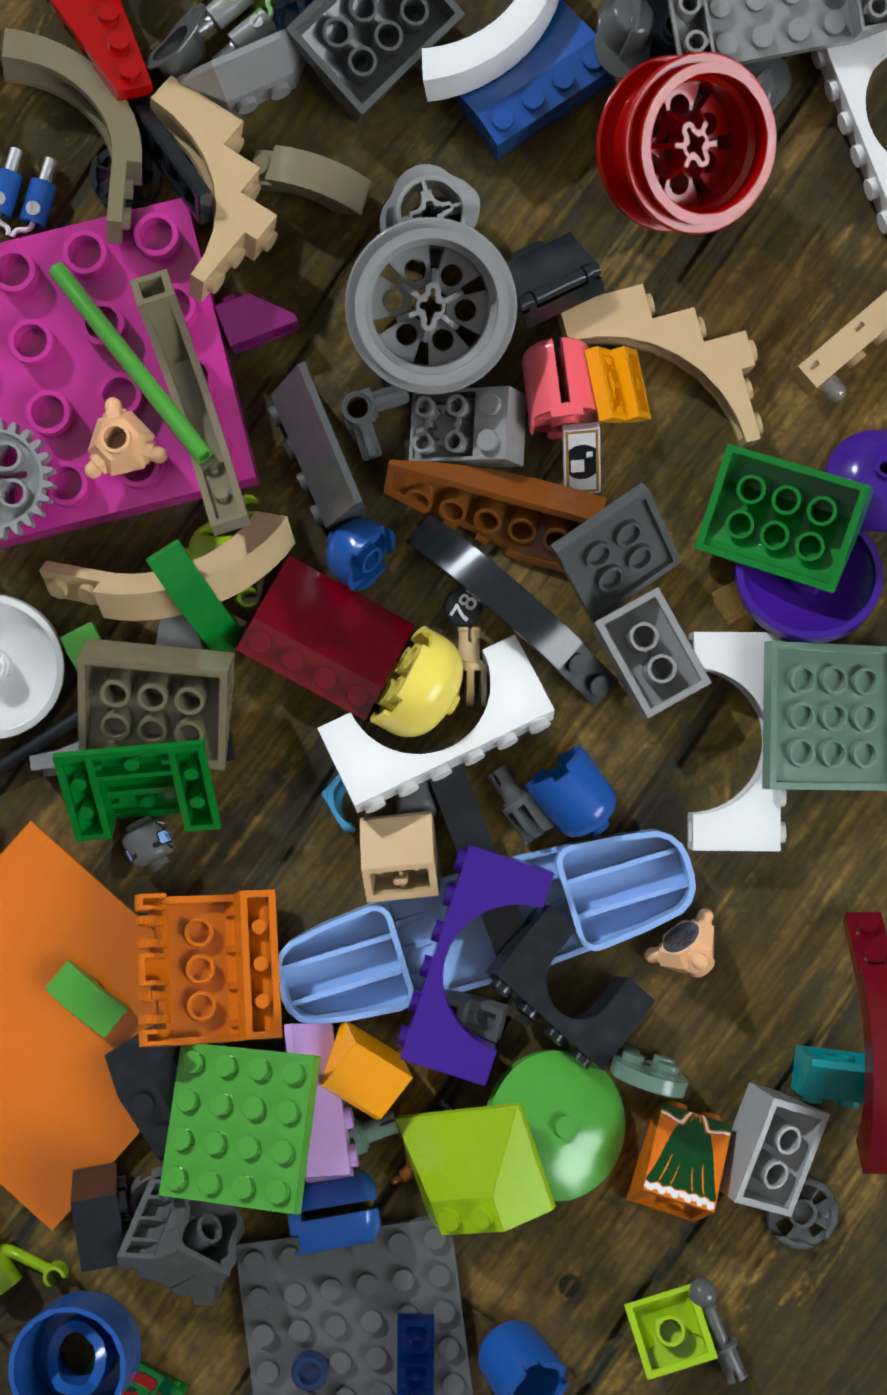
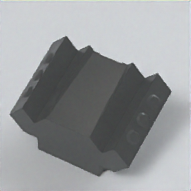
M150 1178L118 1252L117 1261L119 1268L137 1269L139 1278L153 1280L169 1288V1290L174 1292V1295L192 1296L194 1305L215 1306L225 1278L230 1276L231 1268L236 1263V1246L240 1242L245 1230L243 1218L240 1216L241 1207L159 1196L161 1179Z

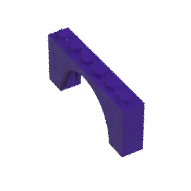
M468 843L466 851L459 849L453 868L459 874L455 886L448 884L442 901V905L447 907L443 921L437 919L430 940L436 942L432 956L427 954L424 956L419 976L425 978L421 990H413L407 1011L413 1012L409 1026L402 1024L396 1046L401 1047L400 1059L486 1086L497 1049L495 1043L487 1041L469 1030L451 1008L443 985L446 956L459 932L470 921L484 912L508 905H528L543 908L554 872L550 869Z

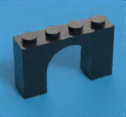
M544 905L543 908L536 907L484 973L492 979L490 986L505 998H508L510 995L519 1003L517 1010L524 1017L532 1022L538 1020L546 1028L543 1033L547 1038L558 1046L564 1044L572 1051L570 1058L585 1070H588L589 1067L604 1070L654 1004L655 1000L630 977L615 976L596 1002L586 1012L577 1016L567 1017L558 1011L552 1004L547 992V972L552 960L573 935L576 928L551 905Z

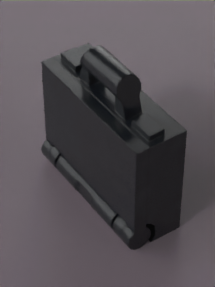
M571 232L546 244L542 241H537L514 252V259L506 262L516 288L517 316L527 329L605 292L603 278L599 276L601 275L599 264L591 258Z

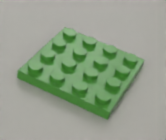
M208 1044L181 1045L159 1196L293 1215L301 1214L321 1056Z

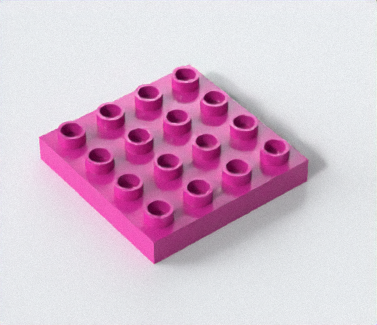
M181 198L133 209L131 212V229L123 230L122 245L107 243V216L0 243V418L5 421L7 429L12 422H16L20 425V434L26 429L33 432L34 435L31 442L39 439L45 444L39 453L48 452L53 457L45 466L53 467L57 470L55 475L47 477V481L57 485V489L46 490V496L50 497L54 502L53 504L42 503L40 506L47 516L41 517L35 514L32 517L36 525L34 529L25 523L22 524L23 536L21 537L10 529L8 540L0 539V549L202 499L194 467L187 449L49 275L50 268L58 262H63L171 398L157 356L138 310L130 283L132 279L167 269L227 441L240 489L261 484L221 322L215 308L214 294L210 292L202 303L189 296L191 273L204 254L195 218ZM111 397L119 399L122 409H126V412L132 411L155 435L153 440L156 441L155 445L167 451L168 457L165 462L158 464L150 461L144 469L110 476L109 473L106 475L102 473L95 479L86 476L84 469L91 460L89 458L91 454L88 452L98 418L103 417L102 414L106 412L105 402ZM16 450L5 454L3 458L5 467L13 466L18 459ZM27 472L9 478L23 479L27 477ZM16 487L10 492L9 501L11 504H16L22 500V487Z

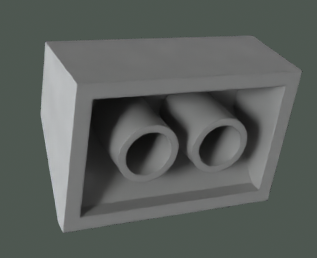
M659 587L590 625L591 630L642 720L654 716L712 683Z
M749 1082L732 1126L719 1191L735 1203L792 1217L830 1114L777 1090Z

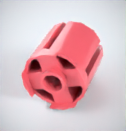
M560 337L558 358L564 403H561L552 338L537 342L524 353L521 365L529 431L532 436L534 430L538 432H547L548 439H562V425L598 422L600 426L602 423L599 421L584 351L589 349L584 341L572 337Z

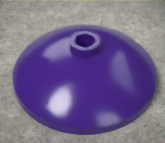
M885 430L862 431L846 438L835 448L825 469L827 473L875 487L861 529L873 532H887V474L880 470V467L887 468V431Z

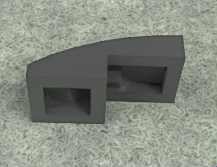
M444 989L448 1002L460 1021L476 1035L497 1043L502 1037L509 1005L474 994Z

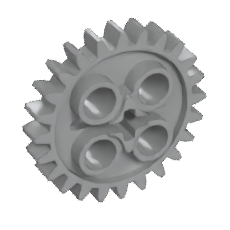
M0 418V476L9 478L27 472V477L23 479H0V539L7 541L10 529L21 537L23 536L22 524L25 523L34 529L36 525L32 517L35 514L41 517L47 516L40 506L42 503L53 504L54 502L50 497L46 496V490L57 489V485L47 481V477L55 475L57 470L53 467L45 466L53 457L48 452L39 453L45 444L39 439L31 442L34 435L33 432L26 429L20 434V425L16 422H12L7 429L5 421ZM16 450L18 454L16 463L13 466L5 467L3 463L5 454ZM16 487H22V500L16 504H11L9 501L10 492Z

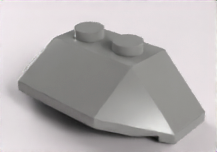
M285 29L211 60L193 69L190 73L178 76L177 80L180 85L199 92L233 115L237 113L247 114L254 111L258 104L269 99L279 100L289 95L291 90L297 87L307 60L288 36Z

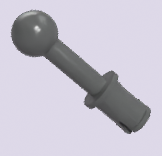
M697 1278L691 1282L688 1297L690 1301L692 1300L693 1303L702 1308L714 1340L713 1344L725 1382L729 1385L736 1383L733 1371H736L741 1382L747 1378L748 1373L736 1348L738 1341L735 1337L727 1336L715 1306L717 1289L709 1279Z

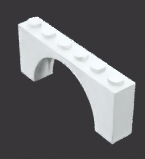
M887 30L852 44L811 52L814 66L817 69H821L825 79V94L830 102H834L837 109L839 129L843 135L847 134L851 144L850 154L853 164L857 168L860 167L865 179L863 183L865 194L870 201L873 200L877 209V223L883 234H887V151L878 142L870 127L866 112V91L873 70L887 58Z
M692 632L688 634V641L704 670L733 684L746 696L753 706L760 723L762 749L759 763L752 778L735 797L709 810L688 812L687 848L693 851H781V843L786 841V823L781 821V807L786 805L787 793L786 790L762 789L764 642L781 641V638L770 632Z
M516 635L483 649V660L487 664V673L490 681V695L486 709L475 728L465 738L449 748L427 754H409L392 750L368 736L355 721L351 712L317 728L357 813L364 810L366 813L374 812L385 806L386 799L397 794L399 797L410 795L419 789L418 784L430 778L432 781L441 780L452 773L451 768L461 763H465L466 766L472 765L485 757L484 752L498 747L499 750L508 748L518 741V736L528 731L531 734H536L551 725L550 721L554 719L555 709Z

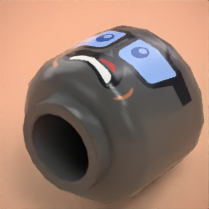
M147 816L125 828L127 833L122 838V845L135 868L143 869L148 867L150 872H154L170 863L168 856L175 851L176 844L164 821L160 819L153 820L151 816Z

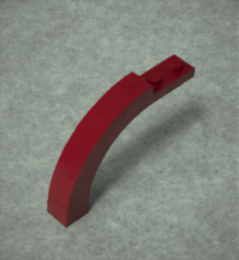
M845 912L843 924L859 994L865 1050L864 1104L856 1143L863 1174H887V934L881 912Z

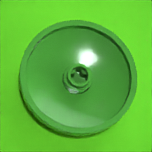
M543 1050L524 1056L512 1064L496 1082L486 1106L521 1102L554 1201H567L583 1196L595 1189L614 1168L624 1142L625 1113L620 1094L614 1082L604 1070L591 1067L588 1070L583 1069L570 1058L572 1052Z

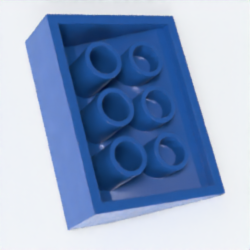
M559 0L556 11L539 41L514 67L480 88L453 97L496 161L614 83L615 77L609 75L600 66L595 55L596 33L563 0Z

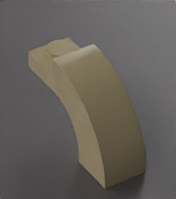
M275 145L273 151H255L252 163L260 167L258 184L261 185V190L302 196L321 204L333 213L362 215L371 181L357 171L327 157L293 147Z

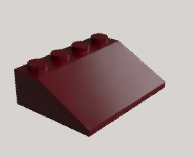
M289 555L236 650L357 717L366 720L415 625Z

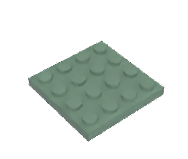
M783 641L764 642L762 789L887 791V646Z

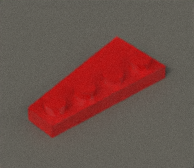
M45 0L47 3L50 2L56 10V16L64 27L67 26L74 35L75 43L82 53L86 52L93 62V68L117 101L153 95V84L121 0Z

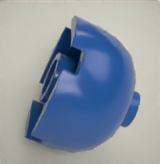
M363 517L348 520L342 525L335 527L327 538L328 545L326 548V563L333 577L352 591H355V587L361 591L368 588L384 572L387 564L381 563V561L385 557L386 552L388 551L393 554L396 540L394 532L379 522Z

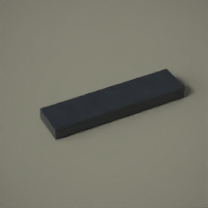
M145 103L135 106V119L140 132L141 144L197 222L201 225L212 222L211 190L149 105Z

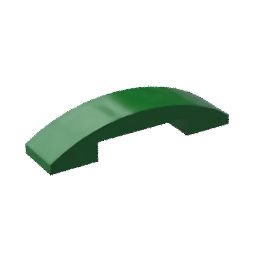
M178 539L146 558L148 565L169 596L212 651L229 652L238 646L245 631L221 602Z

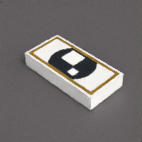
M599 423L562 425L564 486L588 493H601Z

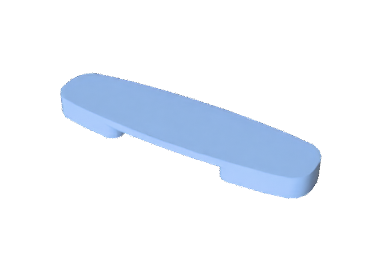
M655 829L615 833L511 856L554 872L544 905H551L576 928V931L558 952L550 965L590 950L600 951L683 914L692 903L696 891L695 874L683 844L672 835ZM459 872L442 877L439 896L371 902L324 921L291 938L278 954L280 996L287 1012L296 1020L305 1024H331L399 1012L408 1008L413 990L420 991L425 978L419 976L425 954L432 956L436 942L430 940L437 919L443 921L447 907L442 905L448 884L455 886ZM516 905L523 923L536 908L535 906ZM481 915L470 921L451 944L444 964V989L465 992L489 985L492 982V979L484 972L497 956Z

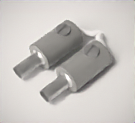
M213 0L206 6L205 13L207 16L197 28L201 38L215 26L219 31L225 29L254 4L253 0ZM265 0L268 14L259 7L227 34L230 43L212 57L213 60L269 36L276 31V26L271 20L274 14L270 4L271 0Z

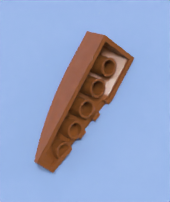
M410 460L389 461L383 493L424 514L430 511L440 516L444 524L454 529L459 526L475 534V539L485 545L491 542L505 549V555L515 560L562 573L564 571L550 545L604 509L607 500L606 497L505 471L468 465Z

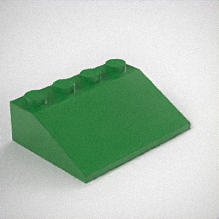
M728 443L694 549L835 593L864 522L875 487Z

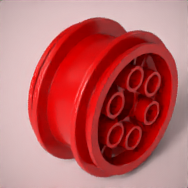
M694 52L684 55H666L652 58L641 63L626 74L614 88L605 104L598 125L596 140L597 164L602 183L618 210L641 227L660 232L676 231L686 234H705L720 230L738 220L749 210L759 197L769 178L776 153L775 118L767 95L756 77L745 66L731 57L714 52ZM697 91H699L703 96L695 108L692 109ZM672 99L674 101L673 112L670 110V102ZM667 135V143H664L665 136ZM718 137V148H712L717 146V140H711V138ZM664 149H667L668 154L671 156L670 160L666 157ZM674 178V187L671 190L670 180ZM692 178L695 179L702 189L698 194H696Z

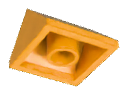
M348 1021L340 1023L320 1086L372 1118L379 1120L386 1114L413 1077L405 1061L400 1059V1053Z

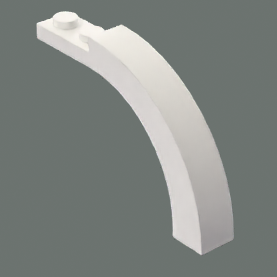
M514 0L495 21L477 33L450 44L422 48L423 84L427 102L448 99L473 91L497 79L514 67L539 41L556 11L559 0Z

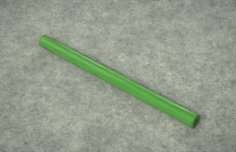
M63 262L54 264L49 270V275L194 460L198 464L206 462L212 456V450Z

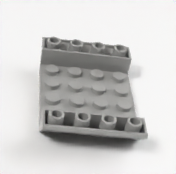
M667 0L677 55L694 52H714L731 57L742 65L848 45L887 30V0Z

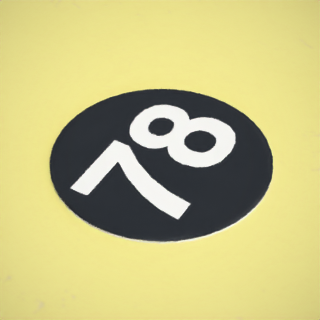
M464 589L452 593L446 602V614L450 621L458 626L466 627L475 624L483 612V605Z

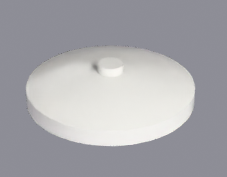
M0 594V739L27 731L49 713L58 700L63 688L66 661L62 643L48 619L28 603Z

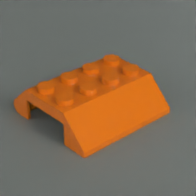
M275 889L243 890L229 895L166 897V893L135 895V912L148 913V915L135 917V925L153 927L154 938L145 937L136 940V949L149 950V953L136 954L137 987H151V991L137 992L138 1001L143 1003L156 1002V1014L149 1013L138 1016V1025H152V1030L139 1031V1047H167L283 1038Z

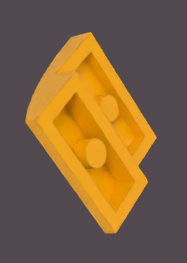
M595 346L584 350L599 421L629 423L651 420L652 417L637 350L627 346L613 350Z

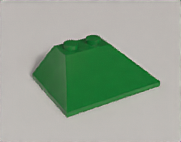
M204 739L53 753L52 759L76 842L112 839L115 819L181 814L185 832L221 829L222 823Z

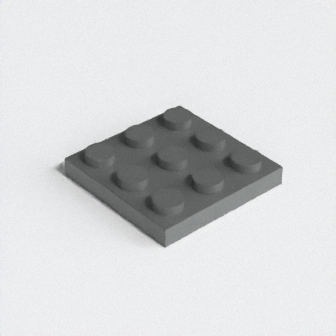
M642 482L550 545L586 615L593 623L682 562L652 494Z

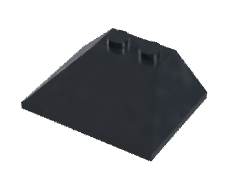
M152 1025L145 1030H152ZM138 1033L106 1053L105 1059L119 1100L157 1159L163 1162L181 1046L139 1047ZM228 1043L208 1044V1045H218V1046H228V1047H230Z

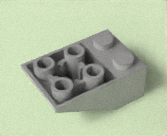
M510 386L462 388L454 392L433 395L412 393L409 460L475 467H522L524 465L527 412L525 394Z

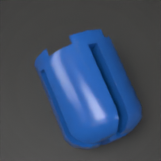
M360 1169L353 1170L354 1177L314 1183L305 1181L301 1214H287L290 1236L298 1235L301 1251L294 1252L296 1257L308 1255L309 1253L367 1244L376 1238L381 1226L379 1208L306 1220V1212L378 1199L375 1182L366 1171Z

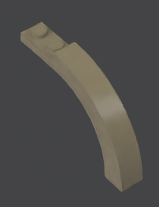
M5 28L1 56L4 82L35 87L67 101L83 113L102 136L112 163L106 219L107 243L122 245L123 230L131 229L132 210L131 207H125L126 199L133 200L134 185L142 186V144L140 132L127 100L117 101L93 68V62L59 42L37 34Z
M164 269L132 279L130 283L135 301L157 356L171 399L213 452L212 456L201 464H198L190 455L214 536L251 525L227 441L168 271Z

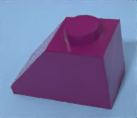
M241 293L228 295L221 300V304L215 306L234 355L301 330L295 313L249 293L245 295Z

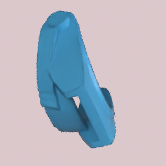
M338 774L321 794L329 805L335 819L341 825L340 827L350 834L351 832L354 833L357 829L344 817L342 800L346 788Z

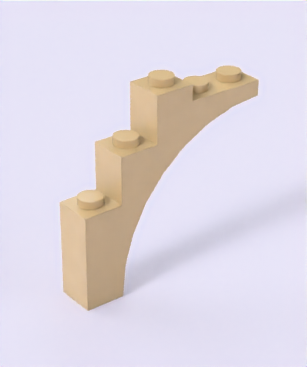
M170 75L150 98V108L176 144L190 158L199 175L212 192L214 228L205 254L191 273L189 296L202 303L210 292L215 294L220 289L226 272L230 267L233 269L237 268L244 255L255 261L263 250L268 252L272 248L278 236V233L275 231L277 215L255 201L261 190V185L258 184L260 167L239 154L244 145V138H242L244 121L199 92L180 85L177 78Z
M643 284L596 296L556 315L562 337H572L584 341L587 346H627L649 352L674 363L694 377L714 397L731 423L739 446L744 448L753 446L761 439L760 434L763 433L762 420L758 412H753L750 399H753L752 384L749 378L744 379L743 376L754 368L755 361L758 360L756 345L753 340H748L746 330L704 342L703 338L707 336L705 323L701 316L697 317L694 307L652 318V315H655L653 297L650 293H645Z

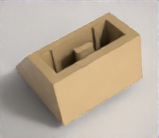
M432 811L360 818L361 872L367 903L439 896L442 871Z

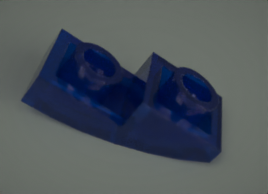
M398 1313L397 1395H434V1314Z

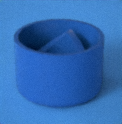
M77 1291L59 1297L21 1330L13 1344L8 1363L9 1384L13 1395H123L134 1380L141 1360V1338L137 1324L130 1312L119 1301L104 1293ZM78 1332L83 1334L94 1347V1369L88 1375H82L73 1371L64 1361L61 1347L64 1339L70 1333Z

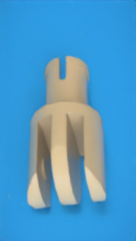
M458 627V651L463 663L465 707H473L474 672H479V706L486 707L487 664L484 663V660H480L481 628H470L469 642L468 627Z

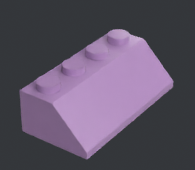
M285 1024L284 1032L287 1053L321 1056L305 1181L314 1183L354 1177L353 1167H359L356 1144H350L348 1129H354L352 1107H346L343 1099L320 1086L337 1035L336 1028L333 1024Z

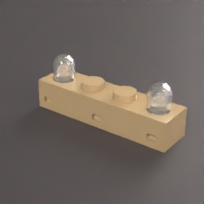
M887 290L790 374L808 395L819 388L826 398L832 402H839L845 398L847 388L835 373L844 365L849 370L866 356L863 351L866 346L873 342L877 347L887 338Z

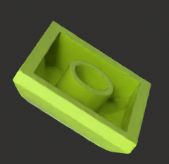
M691 1284L624 1304L647 1381L718 1359L702 1308L693 1303V1301L691 1303L688 1297Z

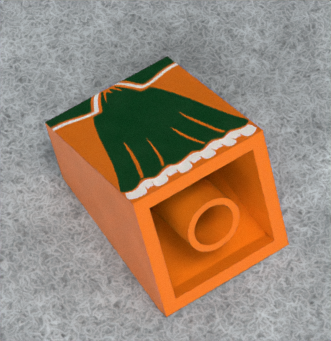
M667 1101L666 1104L662 1103L653 1111L626 1200L696 1222L715 1212L733 1125L722 1122V1117L716 1114L702 1112L699 1115L687 1111L688 1107L682 1103Z

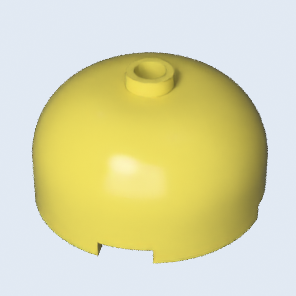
M426 626L419 628L412 636L411 641L415 642L412 648L408 647L403 654L399 655L383 689L375 701L376 704L380 705L378 714L373 712L370 716L372 723L401 737H416L431 731L446 714L451 715L460 700V696L457 694L463 679L461 655L450 640Z

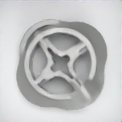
M431 164L414 166L400 176L392 194L384 204L380 215V233L398 223L423 218L422 215L426 208H428L431 214H438L436 218L449 219L451 215L457 214V222L474 229L480 213V197L476 190L467 182L449 174L441 167ZM431 189L444 193L451 201L440 202L436 200ZM417 190L418 209L411 211L407 216L401 217L402 201L410 193ZM429 245L430 266H438L444 246ZM414 259L418 263L423 264L419 259Z

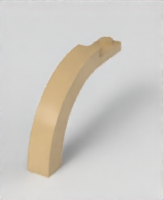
M255 511L250 518L251 525L243 527L231 539L215 550L193 560L221 602L240 593L263 578L288 554L294 546L295 540L287 516ZM46 561L39 570L51 596L58 599L83 602L89 605H98L103 618L145 621L183 615L154 572L137 574L113 573Z

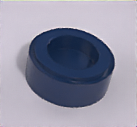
M305 1350L299 1353L294 1359L291 1369V1377L294 1384L299 1389L307 1392L320 1389L328 1377V1361L322 1353L316 1350Z

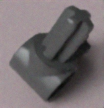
M392 385L371 392L370 387L352 391L343 399L340 407L341 414L347 430H353L363 461H369L382 455L373 422L378 421V413L407 404L409 402L408 391ZM353 398L362 399L367 405L365 416L362 418L350 416L347 411L349 400Z

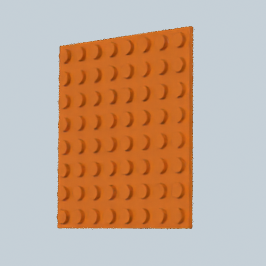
M30 821L0 854V1184L53 1231L71 1211L73 1170L113 1163L140 1133L117 1096L105 1054L137 1035L140 1030H145L151 1026L138 1025V1016L149 1013L156 1014V1002L143 1003L138 1001L137 992L151 991V987H137L136 954L149 953V950L136 949V940L145 937L154 938V932L152 927L136 926L135 917L139 916L34 821ZM68 959L97 978L98 985L127 1004L128 1011L105 1038L74 1016L45 990V986Z

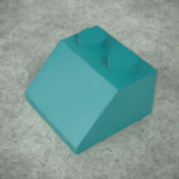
M796 1045L791 1088L798 1095H801V1100L821 1104L824 1098L837 1100V1104L843 1107L859 1108V1103L864 1104L865 1053Z

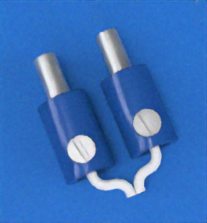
M10 147L5 167L0 168V218L10 220L23 179L17 173L23 151L16 147ZM45 157L39 178L32 177L19 218L22 223L28 226L17 227L11 232L10 226L0 219V226L5 228L6 236L15 238L16 234L30 232L33 228L46 229L57 191V186L51 183L57 160Z

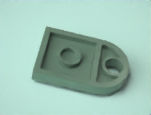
M623 1044L608 1063L613 1076L627 1084L673 1098L685 1097L689 1081L680 1070V1067L675 1065V1060L668 1056L654 1054L653 1058L640 1055V1049Z

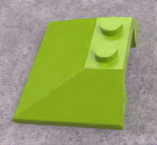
M521 1102L399 1115L395 1118L428 1217L441 1235L505 1232L546 1214L556 1207Z

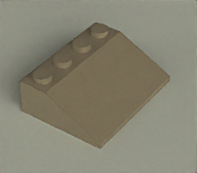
M88 638L77 656L79 750L204 739L210 769L225 770L234 688L235 653Z

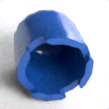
M578 745L557 756L556 758L560 764L549 772L544 767L541 768L527 782L525 787L528 789L531 798L562 834L569 837H582L590 833L592 837H595L605 831L610 825L608 819L616 808V794L589 752L585 751L581 745Z
M510 1320L493 1328L483 1339L479 1348L478 1364L494 1395H564L568 1387V1381L565 1378L567 1368L534 1326L525 1321Z

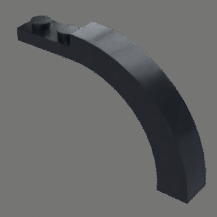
M429 515L406 541L430 565L463 588L515 632L593 706L596 707L619 681L583 645V642L539 600L472 544L436 518Z

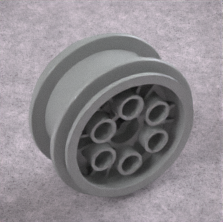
M435 217L417 218L398 223L384 230L369 242L360 253L347 282L345 315L348 331L357 352L367 366L380 378L408 392L429 395L444 394L473 384L486 375L500 360L514 332L517 318V294L514 280L506 261L485 236L475 229L454 220ZM429 245L444 246L437 269L430 268ZM412 259H419L425 267L424 275L419 280H410L405 275V265ZM388 263L403 278L399 285L380 276V273ZM449 264L456 265L461 273L459 281L452 286L445 285L441 279L443 268ZM480 276L485 290L464 294L461 287ZM424 288L423 292H421L420 294L417 292L418 290ZM434 288V301L440 304L439 310H433L429 323H426V311L420 308V303L428 300L431 289ZM389 289L399 290L403 296L402 304L395 310L387 309L382 303L383 294ZM415 297V308L411 310V301ZM463 299L470 300L474 306L472 316L466 320L458 319L455 315V306ZM394 315L397 322L378 334L373 320ZM403 324H411L416 329V337L411 343L403 344L396 338V331ZM459 325L478 334V337L470 347L455 332L460 327ZM439 329H447L452 336L449 346L443 349L436 348L432 343L433 334ZM420 341L423 343L428 342V364L414 362Z

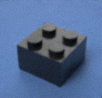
M117 1162L76 1169L72 1173L70 1203L82 1272L118 1266L117 1255L133 1219L132 1211L128 1208L127 1202L128 1186L126 1174L119 1175Z

